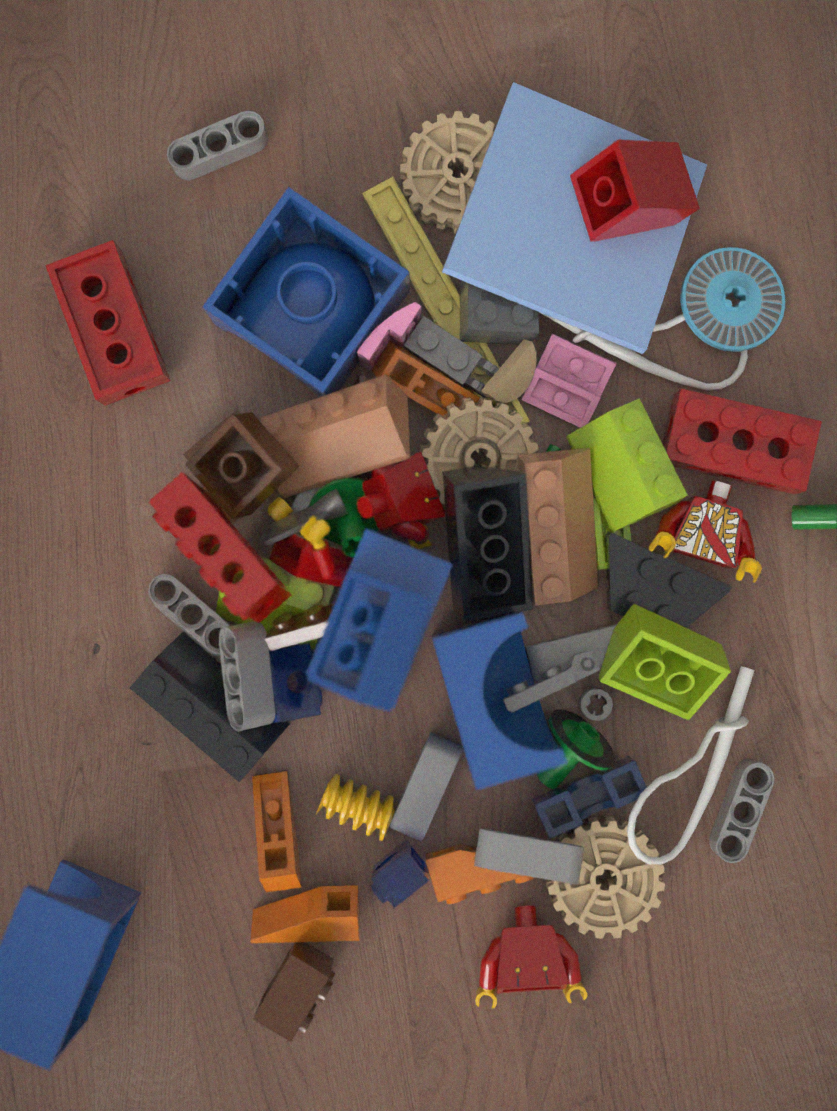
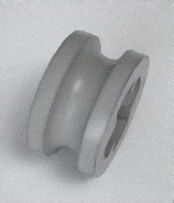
M599 688L587 689L579 699L580 711L590 720H604L612 711L613 703L611 697L607 692ZM595 694L596 698L600 699L602 696L605 701L601 705L602 712L595 714L594 710H591L589 713L586 707L591 703L589 697Z

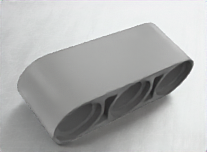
M254 111L240 112L176 139L167 149V159L178 177L184 180L196 179L263 150L268 141L264 121ZM248 127H257L259 129V132L254 137L246 138L242 136L243 131ZM217 140L226 142V146L221 151L214 152L210 150L213 142ZM183 154L194 155L193 160L188 165L177 164L178 159Z
M162 574L152 579L148 592L155 607L205 651L214 657H221L220 649L211 646L209 638L212 633L221 631L223 627L230 625L175 577ZM168 584L173 586L176 592L172 599L168 601L157 599L156 591L161 585ZM188 608L199 609L203 616L197 624L189 625L182 620L183 613Z
M255 621L223 627L219 634L227 716L231 727L237 732L271 724L275 718L269 648L264 639L267 634L264 626Z
M617 624L526 646L533 681H542L540 674L555 666L560 665L562 671L570 666L573 655L592 650L601 667L613 629Z
M430 732L395 809L389 828L422 842L458 763L463 746Z
M745 759L736 766L710 833V848L722 860L729 863L740 862L747 855L774 785L773 771L769 766L755 759ZM759 768L761 779L757 784L750 786L747 783V774L751 769ZM740 802H747L749 807L747 815L736 819L734 808ZM730 835L735 836V847L729 852H722L721 842L723 839Z
M480 828L474 866L564 883L579 884L584 847Z

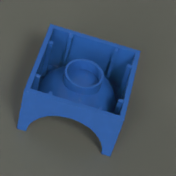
M288 187L205 302L203 309L216 326L225 332L229 331L263 352L298 378L319 398L341 389L359 363L358 349L383 321L395 313L410 292L409 271Z
M366 529L350 570L432 600L393 703L392 709H394L452 564ZM325 628V630H324V632H323V635H322L321 640H320V642H319V645H318V647H317V649H316V652H315V654H314V657H313V659H312V662H311V664H310V667H309V669H308V671H307V674H310V671H311V669H312V666H313V663H314V661H315L316 655H317V653H318L319 647H320V645H321L322 639H323V637H324L326 628Z
M523 613L502 615L432 636L476 790L567 764L563 749L554 741L540 700L512 713L508 711L503 701L504 698L509 696L507 689L524 681H527L529 686L534 685L521 631L527 629Z
M66 860L60 862L48 891L30 884L24 888L0 944V1050L46 1070L52 1068L86 1025L139 901L141 892Z

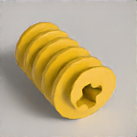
M335 774L326 786L316 814L325 807L326 819L330 820L338 812L339 824L342 826L349 818H353V830L357 831L365 823L366 835L370 836L377 828L379 829V840L383 841L395 808H393L394 799L393 796L388 795L381 803L380 791L375 790L367 797V786L364 784L356 792H353V780L348 779L341 787L340 775Z

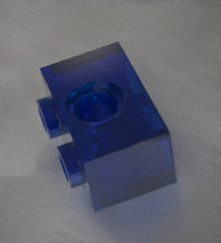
M310 643L287 646L272 651L269 649L275 703V718L273 722H285L321 715V690L316 683L308 680L309 674H307L315 654L311 650ZM291 673L297 678V687L293 692L287 684Z
M407 839L373 866L371 877L373 884L371 889L383 904L389 901L393 908H395L429 881L427 864Z

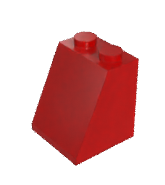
M617 139L570 175L591 242L674 226L700 209L678 142Z

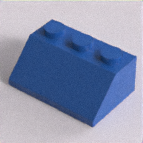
M348 569L308 680L357 703L391 712L432 600Z

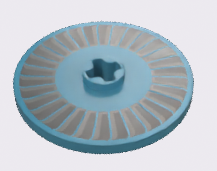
M727 247L716 249L703 255L692 265L682 283L680 302L683 316L688 326L699 339L723 351L739 352L759 346L774 334L784 315L785 292L777 272L765 259L749 250ZM731 292L734 293L735 299L740 300L736 306H732L731 300L726 299Z

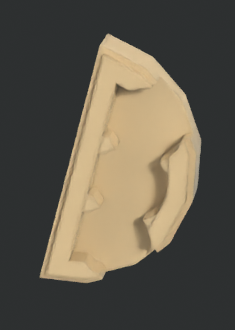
M523 339L481 390L487 398L508 403L516 400L526 391L536 369V350L533 342Z

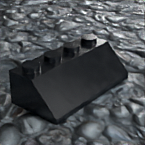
M482 466L443 471L449 563L452 564L450 569L452 604L464 622L532 610L533 597L526 473L523 471Z
M182 632L129 687L239 783L291 724L275 710V718L271 724L238 732L235 731L228 721L221 663L185 632Z

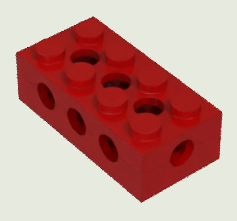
M114 240L45 265L95 400L106 406L171 381L123 252ZM102 285L101 292L97 296L91 297L93 288ZM109 318H115L113 327L109 330H103L105 321ZM127 350L126 360L116 364L115 358L117 354Z
M680 389L673 395L662 444L674 467L796 495L807 490L822 421ZM699 426L705 427L709 431V442H704L699 438ZM734 434L741 436L744 440L745 446L743 451L734 446ZM770 442L775 444L779 450L777 459L772 457L768 451Z
M184 472L180 473L148 501L156 510L152 515L154 520L165 532L169 531L176 539L179 538L175 545L189 560L192 558L196 564L202 566L198 572L212 588L215 586L221 593H225L221 600L235 616L239 615L244 621L250 618L257 623H261L292 596V593L205 490Z

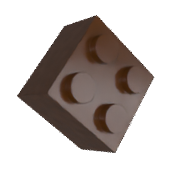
M252 412L233 414L185 464L232 520L252 515L299 467Z
M294 942L263 994L253 1020L292 1042L297 1032L304 1034L314 1017L313 1012L317 1006L315 1003L316 999L323 1002L332 987V979L335 973L331 969L334 959L306 942Z

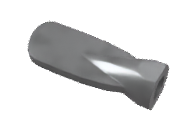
M335 489L327 493L313 506L270 524L262 531L259 537L261 544L268 546L301 531V528L312 516H315L319 521L338 518L348 514L339 492Z

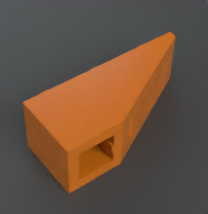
M457 844L425 854V861L437 901L446 900L447 904L461 902L467 899V893L480 890L481 894L497 891L502 888L501 883L515 880V883H524L536 878L474 866L477 847Z
M358 885L321 886L253 909L251 943L359 941L360 905Z

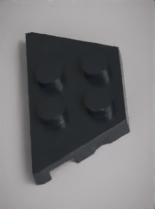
M609 531L606 533L605 541L608 543L606 578L609 582L607 609L624 617L631 606L636 604L687 628L729 593L732 588L730 585L672 559L663 558V555L654 551L651 552L649 549Z

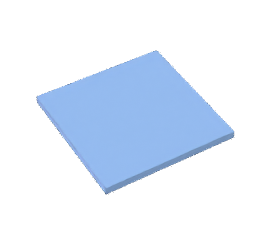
M513 82L442 272L643 354L647 350L690 216L674 226L591 242L570 175L617 139L651 140ZM682 154L697 198L707 164Z

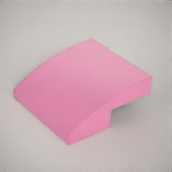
M414 302L383 321L358 349L357 354L360 365L371 371L389 340L404 348L403 345L421 320V305Z
M552 333L535 369L533 379L521 400L581 428L589 423L616 366V362Z

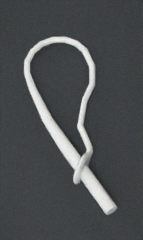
M541 313L577 334L573 338L574 343L587 340L609 354L645 372L702 390H721L733 384L743 373L748 359L747 350L740 351L741 358L738 367L729 378L719 383H704L653 363L631 349ZM683 314L665 323L655 325L653 332L668 329L685 321Z
M743 666L740 667L724 717H720L713 722V726L707 731L696 755L676 770L656 778L639 795L629 815L627 834L632 851L637 858L645 863L661 865L674 859L684 849L695 831L714 793L737 729L745 727L749 722L746 717L741 716V712L754 670ZM715 732H720L704 786L679 843L666 855L649 857L638 847L634 833L636 818L646 798L660 784L677 778L701 760Z

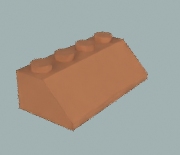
M386 374L261 417V423L299 466L278 487L280 495L284 498L324 486L338 479L349 478L410 458L408 396Z
M590 448L517 455L518 471L526 473L533 603L536 606L573 601L599 588Z

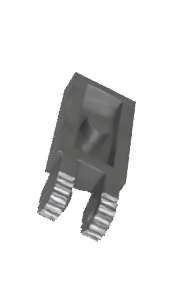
M424 316L403 345L406 350L460 385L467 386L482 397H486L481 392L485 384L470 377L476 367L484 371L491 378L499 370L497 366L483 359V355Z

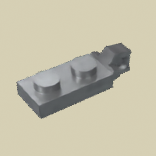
M592 650L573 655L570 666L562 671L560 665L541 673L542 681L531 686L528 685L527 681L521 682L507 689L509 696L504 698L503 701L508 711L512 713L600 671V666Z

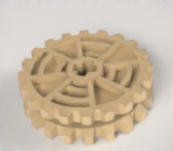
M455 111L453 118H447L442 113L437 115V122L432 124L426 120L421 124L422 132L420 134L413 132L409 137L411 144L410 147H404L402 153L403 164H400L402 192L405 199L409 198L411 203L409 206L413 213L421 212V221L424 224L428 225L434 222L437 224L438 231L444 232L446 227H450L453 229V233L456 234L494 133L495 124L490 120L483 124L479 122V115L472 113L470 118H464L462 111ZM456 168L463 170V174H460V178H455L452 176V174L455 173Z
M469 397L462 399V406L456 407L451 403L446 406L447 414L442 416L437 413L432 418L436 425L433 429L426 428L424 436L428 439L427 444L420 445V452H422L423 457H426L425 463L439 499L443 504H445L443 471L474 466L518 471L517 455L533 454L538 451L537 442L529 439L533 434L531 427L526 423L520 424L523 417L518 412L512 410L508 413L509 406L498 401L493 406L492 401L486 397H480L478 403H474ZM479 448H483V453L487 458L483 463L478 460L479 464L475 465L471 454L474 450L479 453Z
M595 816L588 817L586 825L573 828L570 834L564 832L558 836L560 842L584 847L579 884L546 880L548 893L553 895L551 897L552 904L556 911L562 910L563 920L568 925L575 922L578 932L584 935L589 930H592L595 938L603 939L605 933H612L614 939L620 938L624 929H628L631 933L637 931V923L640 920L648 923L652 918L649 913L651 907L659 908L661 904L657 893L665 890V883L659 877L660 874L665 872L664 865L647 864L637 858L629 846L627 834L628 821L623 820L620 824H617L613 816H606L603 822H599ZM640 829L636 830L634 833L640 850L649 857H657L659 853L652 843H647L648 837ZM604 869H608L612 878H606L605 884H601L596 876L603 875Z

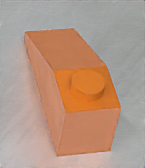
M390 340L371 370L376 377L386 374L410 399L442 416L447 414L446 406L451 403L459 407L462 406V399L470 397L474 403H478L480 396L468 388L460 385Z
M288 772L252 776L259 880L266 892L301 888L299 851Z

